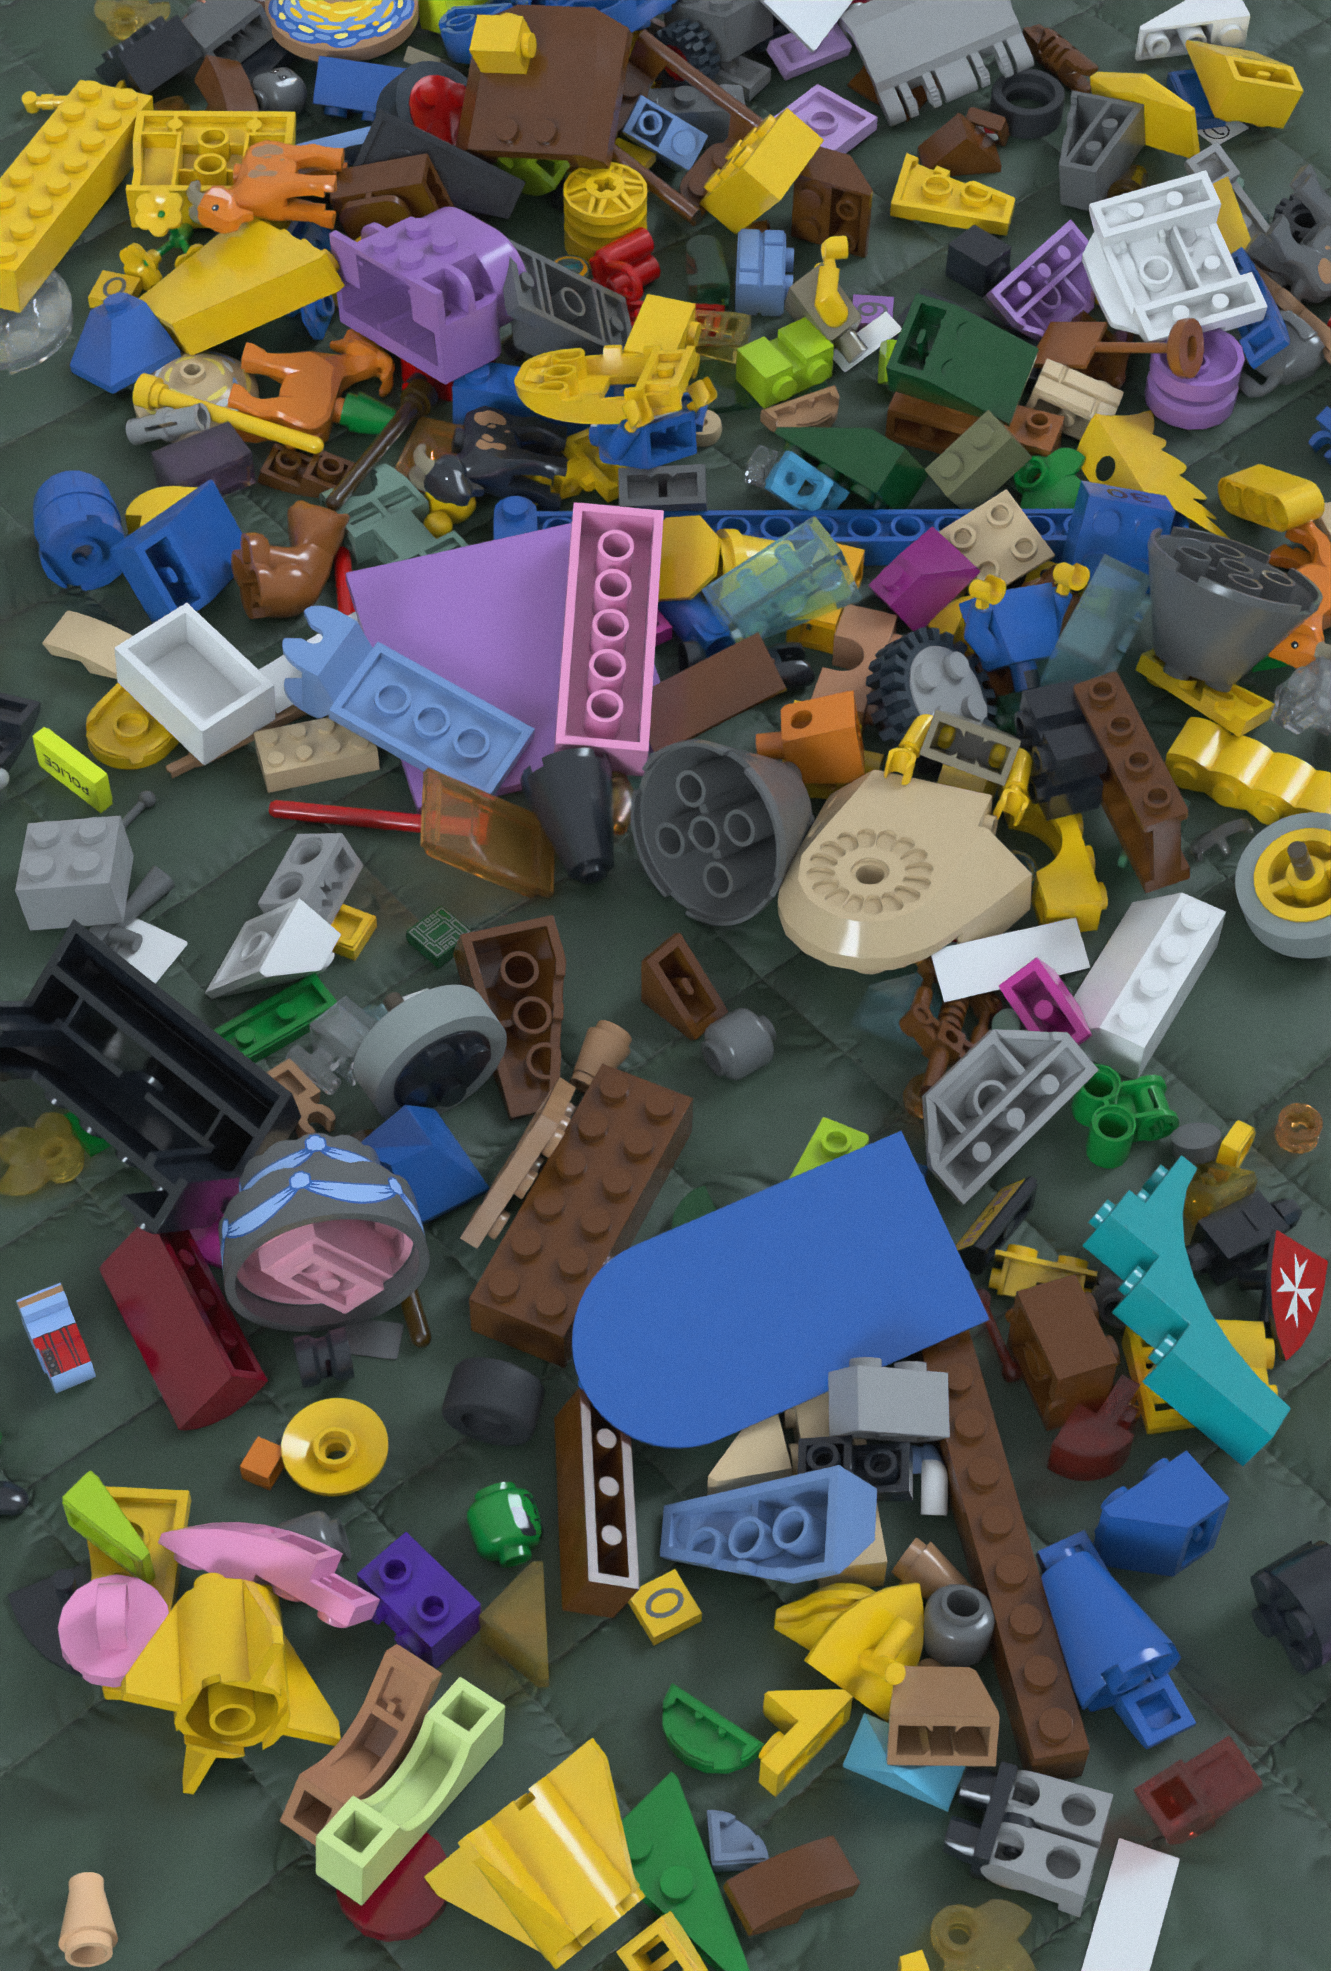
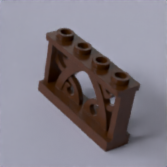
M1113 671L1075 684L1073 686L1074 696L1108 761L1106 773L1099 775L1104 784L1100 804L1145 894L1189 879L1190 867L1181 851V821L1188 818V808L1118 673Z

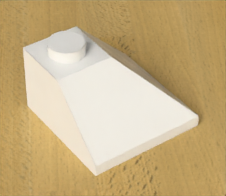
M300 898L250 919L243 925L205 994L211 999L293 982L314 973L319 975L333 961L334 953L332 950L341 934Z

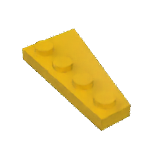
M105 1486L148 1548L156 1576L149 1585L156 1588L168 1605L170 1613L176 1604L182 1565L174 1559L175 1553L158 1544V1541L164 1532L188 1527L191 1507L190 1492L188 1490ZM87 1540L92 1573L91 1581L96 1578L116 1574L134 1577ZM102 1686L106 1700H122L121 1686L114 1688Z

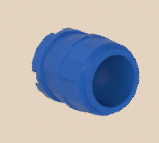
M78 470L63 471L51 476L38 489L33 502V531L39 544L41 565L47 577L58 586L67 589V584L73 586L81 585L82 591L95 590L108 585L122 573L109 548L126 537L121 527V515L107 486L92 474Z

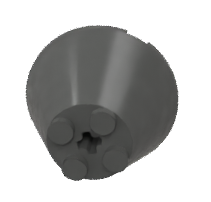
M1173 527L1170 535H1161L1163 529L1156 528L1151 532L1147 542L1153 650L1156 656L1165 662L1163 671L1173 678L1188 680L1192 676L1204 680L1205 684L1212 689L1220 692H1230L1233 684L1238 682L1314 614L1323 599L1322 593L1309 578L1294 568H1290L1287 575L1269 565L1271 555L1235 540L1209 532Z
M700 739L682 740L660 749L643 766L642 770L645 773L639 789L633 791L631 799L632 833L644 869L664 897L671 895L688 909L685 914L697 921L710 925L729 926L755 917L774 899L796 852L815 821L811 811L809 794L802 782L800 769L792 762L783 763L773 758Z

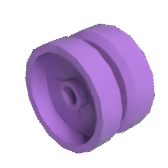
M1220 328L1203 332V361L1199 372L1190 379H1182L1172 373L1168 365L1167 353H1151L1150 371L1147 376L1144 393L1146 405L1157 418L1171 426L1191 430L1207 429L1219 425L1231 416L1236 404L1239 390L1238 383L1242 376L1245 361L1242 346L1231 334Z

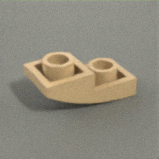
M67 610L42 644L51 655L81 661L90 673L117 679L115 647L131 638L132 635L101 620Z

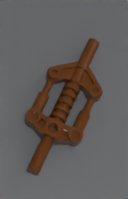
M931 956L924 959L918 965L917 973L922 980V984L915 991L910 1010L899 1020L901 1030L907 1036L913 1037L922 1048L921 1054L929 1059L919 1093L921 1096L946 1073L947 1067L952 1068L989 1031V1022L1002 1010L1001 1000L993 991L948 1002L942 1000L937 1019L934 1018L929 1010L933 998V991L931 989L933 983L939 982ZM970 1003L974 1015L979 1021L977 1026L972 1029L968 1041L965 1039L966 1035L961 1031Z

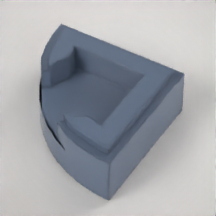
M707 1810L710 1863L713 1873L744 1871L769 1859L766 1846L760 1836L756 1835L746 1824L737 1820L736 1816L724 1811Z

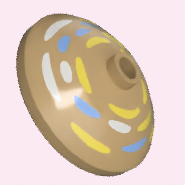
M204 350L193 356L180 352L181 357L150 374L162 378L164 384L169 386V390L228 409H232L228 407V398L233 383L243 386L251 396L259 398L258 384L254 374L245 373V370L241 369V362L239 360L215 351ZM134 405L137 418L156 414V411L159 410L156 408L151 411ZM177 421L160 424L159 427L175 425ZM211 421L209 429L182 434L179 439L171 442L196 445L219 441L223 439V432L226 426Z

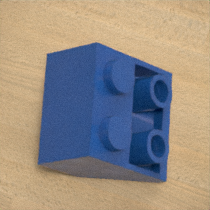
M1186 1450L1172 1461H1169L1167 1458L1157 1461L1145 1472L1140 1483L1129 1490L1125 1486L1120 1487L1103 1501L1100 1507L1102 1509L1100 1520L1094 1530L1095 1538L1093 1545L1106 1567L1173 1577L1214 1548L1230 1498Z

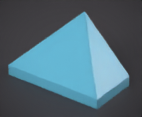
M864 1713L844 1760L843 1767L948 1812L966 1766L887 1765L889 1723Z

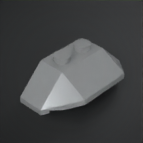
M989 1030L922 1096L928 1169L957 1203L964 1205L1099 1069L1068 1032Z

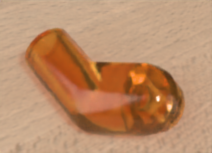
M612 771L614 834L623 835L631 823V799L634 788L626 774Z

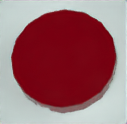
M426 1832L362 1906L336 1888L338 1903L347 1919L365 1936L385 1942L411 1939L422 1933V1929L429 1926L433 1920L436 1922L445 1911L448 1901L439 1897L424 1877L447 1857L439 1842Z

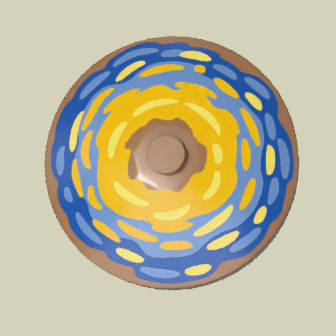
M265 0V13L271 23L273 38L289 52L317 62L319 56L360 62L386 54L401 45L412 34L417 25L419 4L418 0Z

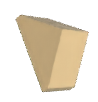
M779 1414L741 1430L708 1475L707 1495L791 1476L792 1467Z

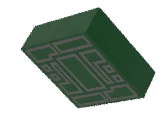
M440 905L406 931V939L409 944L439 969L454 957L453 952L460 934L472 931Z

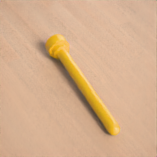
M147 373L139 376L133 389L134 405L153 411L164 406L179 409L202 403L207 407L213 422L313 454H319L324 449V442L319 437L169 390V386L164 384L162 378Z

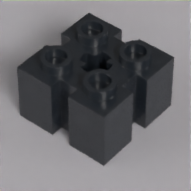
M1076 679L1023 691L1020 711L1015 713L1016 738L1021 740L1019 747L1029 752L1032 757V768L1027 788L1028 794L1034 805L1039 804L1046 821L1099 809L1104 784L1099 775L1106 773L1108 761L1074 696L1073 686L1077 684Z

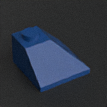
M121 292L106 297L103 304L90 310L69 366L72 373L114 394L136 382L141 374H151L169 362L181 357V353L147 303L126 292Z

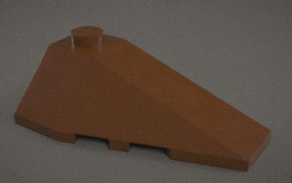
M554 915L460 934L453 952L461 984L476 990L505 1029L507 1037L505 1052L493 1075L509 1120L535 1115L560 1077V1041L564 1010L563 984L566 972V957Z

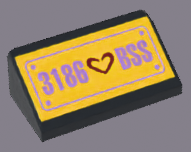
M1030 1176L1001 1188L956 1243L955 1246L969 1272L976 1276L982 1274L994 1259L996 1249L1001 1250L1032 1211L1038 1186L1037 1179Z

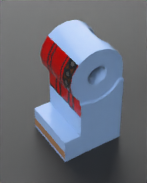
M61 1283L16 1300L24 1328L44 1374L47 1373L55 1393L96 1377L88 1351L70 1310Z

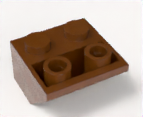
M820 146L794 181L791 236L822 245L829 237L844 235L848 241V253L865 258L868 254L873 190L850 155Z

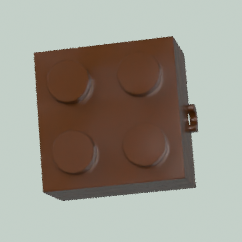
M1076 1274L1017 1291L1014 1307L1005 1313L1007 1322H1010L1007 1347L1046 1431L1105 1414L1109 1394L1114 1388L1113 1379L1116 1367L1120 1364V1354L1111 1335L1105 1336L1098 1322V1307L1091 1292L1083 1291Z

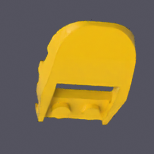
M605 345L603 354L585 356V351L582 348L550 351L534 356L524 362L514 379V384L521 401L534 412L547 418L579 424H620L622 420L627 419L622 405L632 399L638 402L646 396L654 416L682 409V396L691 375L697 373L695 346H687L685 350H663L662 345H645L643 348L644 353H623L622 345ZM636 384L635 387L625 388L624 396L605 398L610 385Z

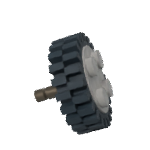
M925 627L919 628L885 645L884 648L875 654L877 659L870 662L868 669L873 674L866 677V686L875 691L866 695L867 704L878 706L879 710L870 715L873 723H876L879 731L878 734L883 742L890 738H893L895 741L890 750L899 748L901 740L918 716L922 714L934 716L936 710L952 712L997 729V725L990 721L998 717L997 707L987 705L988 701L995 699L993 689L984 690L982 685L983 682L989 680V677L985 670L978 674L976 673L974 667L980 662L975 654L965 657L964 654L968 646L962 641L953 644V634L947 631L940 634L939 628L932 627L928 630ZM920 755L916 758L915 766L918 765L919 773L927 774L932 772V775H940L943 763Z

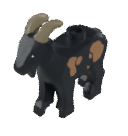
M482 406L466 413L462 429L455 428L451 453L457 454L456 456L444 455L436 460H432L425 453L426 445L423 443L419 444L413 453L416 466L411 468L409 478L414 487L428 492L435 500L443 503H453L462 507L468 506L472 497L483 496L484 492L498 497H525L548 511H559L561 497L559 493L551 492V485L539 483L522 475L543 476L551 480L554 479V475L566 477L567 458L560 457L561 451H564L567 442V426L553 424L535 416H514L493 407Z

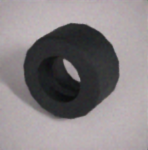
M483 1357L464 1359L454 1367L442 1405V1416L451 1427L475 1440L502 1446L522 1445L533 1437L544 1400L545 1388L537 1377L512 1363Z

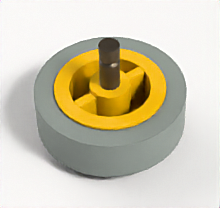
M1300 813L1272 823L1251 840L1238 862L1235 876L1236 895L1250 929L1263 944L1286 956L1312 959L1331 955V814Z

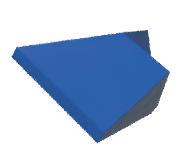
M404 1105L361 1142L363 1145H368L375 1150L381 1166L395 1175H400L408 1182L416 1199L422 1225L474 1200L489 1190V1186L435 1109Z

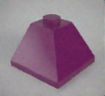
M932 526L901 552L868 586L912 631H915L919 628H924L981 571Z

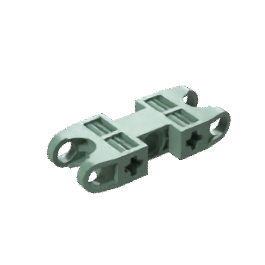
M382 463L374 467L369 473L374 489L372 492L363 496H351L340 510L335 511L338 514H348L350 516V520L345 527L341 546L346 547L350 551L351 558L357 565L374 556L383 564L469 546L455 530L438 539L423 525L424 519L429 514L428 500L412 485L407 477L388 464ZM334 488L319 494L322 507L327 508L326 499Z

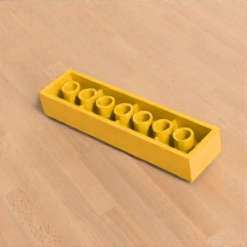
M80 80L1 176L0 308L21 313L134 166L133 135L137 110L154 111L152 96L137 93L132 89H120L102 85L96 81Z

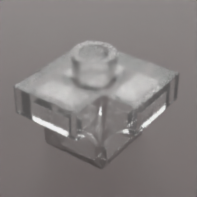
M1321 655L1307 666H1301L1296 669L1290 678L1276 687L1275 707L1272 711L1271 721L1296 735L1309 727L1318 730L1325 736L1331 734L1330 660Z

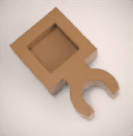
M290 1058L266 1072L293 1094L302 1116L296 1127V1133L299 1138L307 1134L316 1133L314 1128L309 1125L311 1123H320L329 1133L334 1130L336 1117L333 1111L325 1105L317 1104L320 1100L321 1091Z

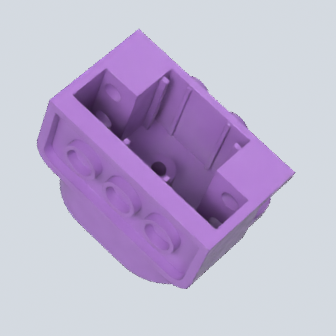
M443 207L422 218H406L388 228L373 222L363 227L361 240L358 242L336 230L329 233L331 252L340 266L337 273L345 285L337 292L340 322L445 385L500 356L502 351L499 328L514 319L507 315L503 294L509 258L511 257L517 264L519 275L522 272H526V269L516 248L499 230L461 209Z

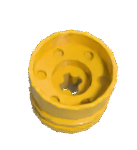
M611 162L610 169L580 167L572 172L564 183L565 250L569 256L582 259L586 263L587 268L591 269L589 259L594 256V253L599 248L637 227H643L647 230V183L639 172L627 165ZM571 258L572 260L583 266V264L579 260Z

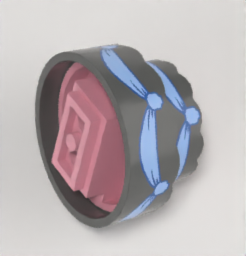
M311 1133L297 1140L276 1142L263 1155L253 1157L245 1166L243 1175L239 1179V1193L227 1205L224 1216L218 1226L225 1293L230 1305L247 1320L271 1329L293 1332L325 1331L372 1319L394 1308L409 1297L425 1278L430 1264L429 1249L412 1188L403 1177L395 1175L381 1166L378 1155L372 1147L363 1145L359 1140L350 1135L332 1137L323 1133Z

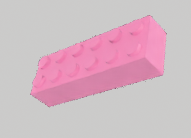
M574 502L570 530L553 753L566 749L592 748L596 757L602 758L603 752L608 755L612 765V774L643 776L645 771L642 768L647 762L649 752L664 511Z

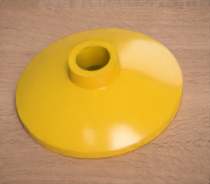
M346 1398L320 1400L299 1411L287 1425L281 1442L283 1464L292 1480L303 1489L322 1496H343L354 1493L370 1484L383 1469L389 1450L387 1431L380 1417L366 1405ZM334 1451H342L346 1454L344 1457L336 1460L327 1458Z

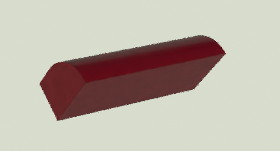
M137 1227L99 1267L179 1430L198 1429L223 1420L244 1406L268 1382L190 1230L151 1234Z

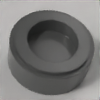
M1201 1122L1189 1123L1178 1127L1172 1132V1154L1177 1160L1182 1155L1192 1164H1204L1217 1158L1222 1138L1221 1131L1216 1126Z

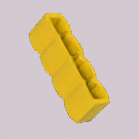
M1190 717L1167 752L1165 765L1178 787L1205 792L1222 806L1247 810L1264 824L1271 825L1280 819L1300 813L1319 812L1331 814V772L1315 770L1311 765L1295 756L1273 752L1266 745L1250 737L1232 735L1225 728L1210 720Z

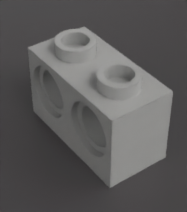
M342 833L297 834L260 898L258 905L266 913L300 898L331 925L364 865Z

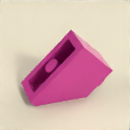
M1038 957L998 986L1028 1031L1068 1032L1078 1046L1092 1036L1083 1012L1056 971Z

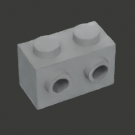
M874 1357L849 1359V1367L828 1372L829 1437L852 1435L853 1439L918 1444L950 1437L948 1373L927 1371L926 1363L918 1361L897 1362L894 1364V1368L882 1367V1360Z

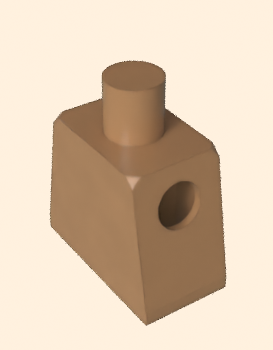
M932 1658L921 1660L918 1666H904L906 1670L905 1678L900 1684L893 1685L888 1727L887 1765L996 1766L1000 1716L977 1671L970 1667H945Z

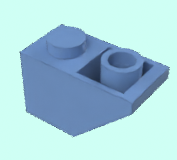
M639 95L621 130L635 145L656 153V160L676 172H686L692 168L708 137L707 134L642 95Z

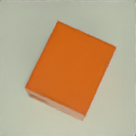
M257 1436L239 1466L242 1479L270 1491L284 1469L281 1446Z

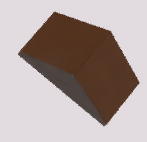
M961 113L955 115L919 145L917 150L920 165L931 170L940 166L949 170L950 176L1001 172L1002 168L994 140Z
M674 933L641 961V1002L690 1040H696L711 1023L729 1012L681 933Z

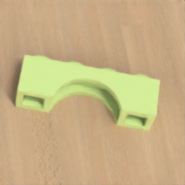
M459 1677L425 1715L411 1750L385 1785L366 1799L360 1800L353 1795L316 1836V1874L362 1906L503 1744L505 1705L462 1677Z

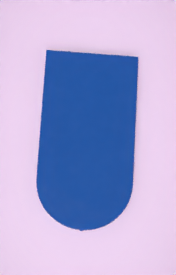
M899 1131L634 1245L615 1256L594 1276L579 1302L572 1329V1355L575 1371L579 1379L578 1386L583 1389L593 1407L608 1423L637 1441L657 1447L683 1449L716 1442L829 1392L828 1372L849 1367V1359L859 1357L880 1358L882 1360V1367H885L985 1323L990 1319L970 1278V1272L965 1268L927 1187L925 1176L921 1174L902 1131Z

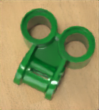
M1094 1064L1099 1070L1073 1095L1071 1109L1076 1121L1089 1127L1085 1146L1086 1155L1089 1160L1096 1166L1114 1169L1122 1166L1128 1160L1132 1142L1154 1141L1165 1138L1179 1127L1180 1122L1177 1113L1169 1108L1165 1097L1167 1085L1161 1076L1146 1075L1134 1080L1121 1082L1120 1076L1114 1069L1103 1064ZM1105 1135H1110V1136H1113V1137H1116V1138H1110V1137H1107V1136H1105Z

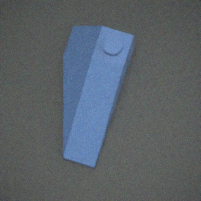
M837 1465L664 1505L660 1557L670 1561L793 1584L838 1575L875 1541L877 1488Z

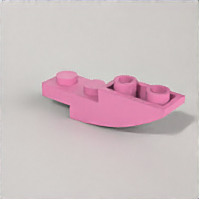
M242 1522L208 1523L164 1532L158 1541V1544L174 1552V1559L185 1567L194 1570H205L209 1573H219L225 1578L243 1579L260 1585H270L273 1592L278 1596L293 1602L302 1601L318 1610V1618L334 1627L347 1628L372 1619L380 1601L378 1597L335 1574L343 1553L317 1540L289 1530Z

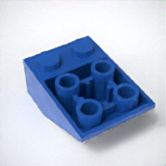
M208 480L109 549L153 624L185 603H188L197 612L217 596L234 577L231 568V554L233 550L241 549L242 532L213 480Z

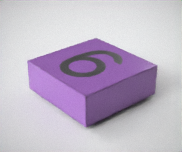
M853 294V304L862 317L856 333L886 311L893 318L894 297Z

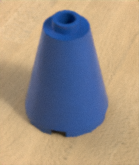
M1074 1547L1059 1551L1046 1561L1045 1564L1048 1569L1041 1576V1581L1075 1697L1083 1710L1088 1708L1090 1712H1095L1116 1705L1120 1696L1139 1688L1138 1685L1145 1681L1151 1673L1154 1679H1158L1167 1675L1178 1664L1181 1656L1175 1644L1089 1551L1076 1552Z

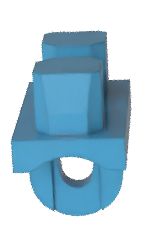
M785 451L781 460L774 464L766 478L765 489L795 510H837L849 494V491L792 451ZM805 480L808 481V482L810 483V485L804 486V487L802 488L800 494H798V492H799L800 488L802 487L804 481H805Z

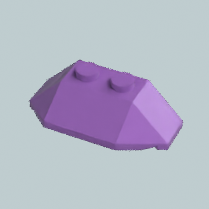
M1070 219L982 299L1006 327L1040 342L1050 322H1071L1072 318L1084 310L1086 313H1089L1094 308L1095 293L1082 262V254L1089 240Z

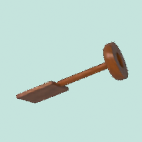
M1183 318L1177 320L1171 327L1167 343L1100 342L1108 327L1107 322H1050L1037 346L1039 353L1033 368H1043L1048 358L1057 363H1062L1071 369H1086L1094 352L1167 353V361L1172 373L1179 378L1190 379L1199 372L1203 361V331L1199 321L1195 318Z

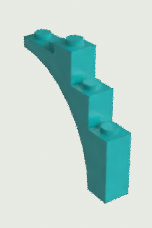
M1181 1155L1169 1170L1160 1164L1141 1186L1142 1189L1136 1195L1128 1190L1116 1205L1107 1199L1088 1221V1224L1095 1230L1082 1246L1124 1280L1117 1288L1124 1297L1112 1313L1154 1348L1148 1356V1359L1154 1365L1142 1382L1241 1466H1244L1274 1437L1291 1408L1255 1374L1234 1349L1209 1311L1194 1279L1185 1248L1182 1215L1186 1191L1197 1168Z

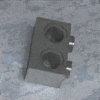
M705 464L658 466L649 470L634 467L618 468L620 507L662 511L708 510Z

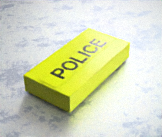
M43 727L32 736L40 767L100 813L113 804L108 774L49 728Z

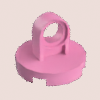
M117 1574L96 1578L77 1589L62 1609L58 1624L62 1656L67 1664H71L73 1669L82 1673L83 1679L89 1683L113 1688L119 1687L131 1666L169 1614L168 1605L156 1588L139 1578Z

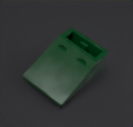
M916 293L886 366L889 390L977 417H981L989 410L1003 425L1010 427L1038 356L1039 349L956 304Z
M777 427L774 432L786 443L782 449L783 451H792L849 491L848 495H851L853 492L864 499L863 503L873 510L907 509L928 476L925 469L904 447L871 428Z

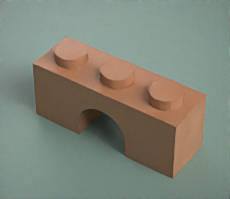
M846 603L834 635L832 665L849 670L837 671L822 667L811 699L854 690L859 722L863 726V737L866 726L875 725L870 714L879 710L877 705L867 704L866 695L875 691L866 686V677L873 674L868 669L870 662L877 659L875 654L880 649L903 637V635L896 634L898 615Z

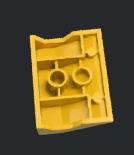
M137 110L133 135L132 185H126L132 228H139L135 222V216L138 213L135 204L137 198L141 194H149L151 189L158 185L165 186L170 193H178L182 197L184 202L183 208L180 211L183 216L182 224L188 223L193 229L207 228L204 225L193 222L188 214L192 203L188 200L186 190L190 183L195 180L200 181L201 193H205L212 186L223 185L229 189L233 186L234 164H242L246 149L265 140L295 145L296 113L278 111ZM267 220L277 229H288L292 221Z

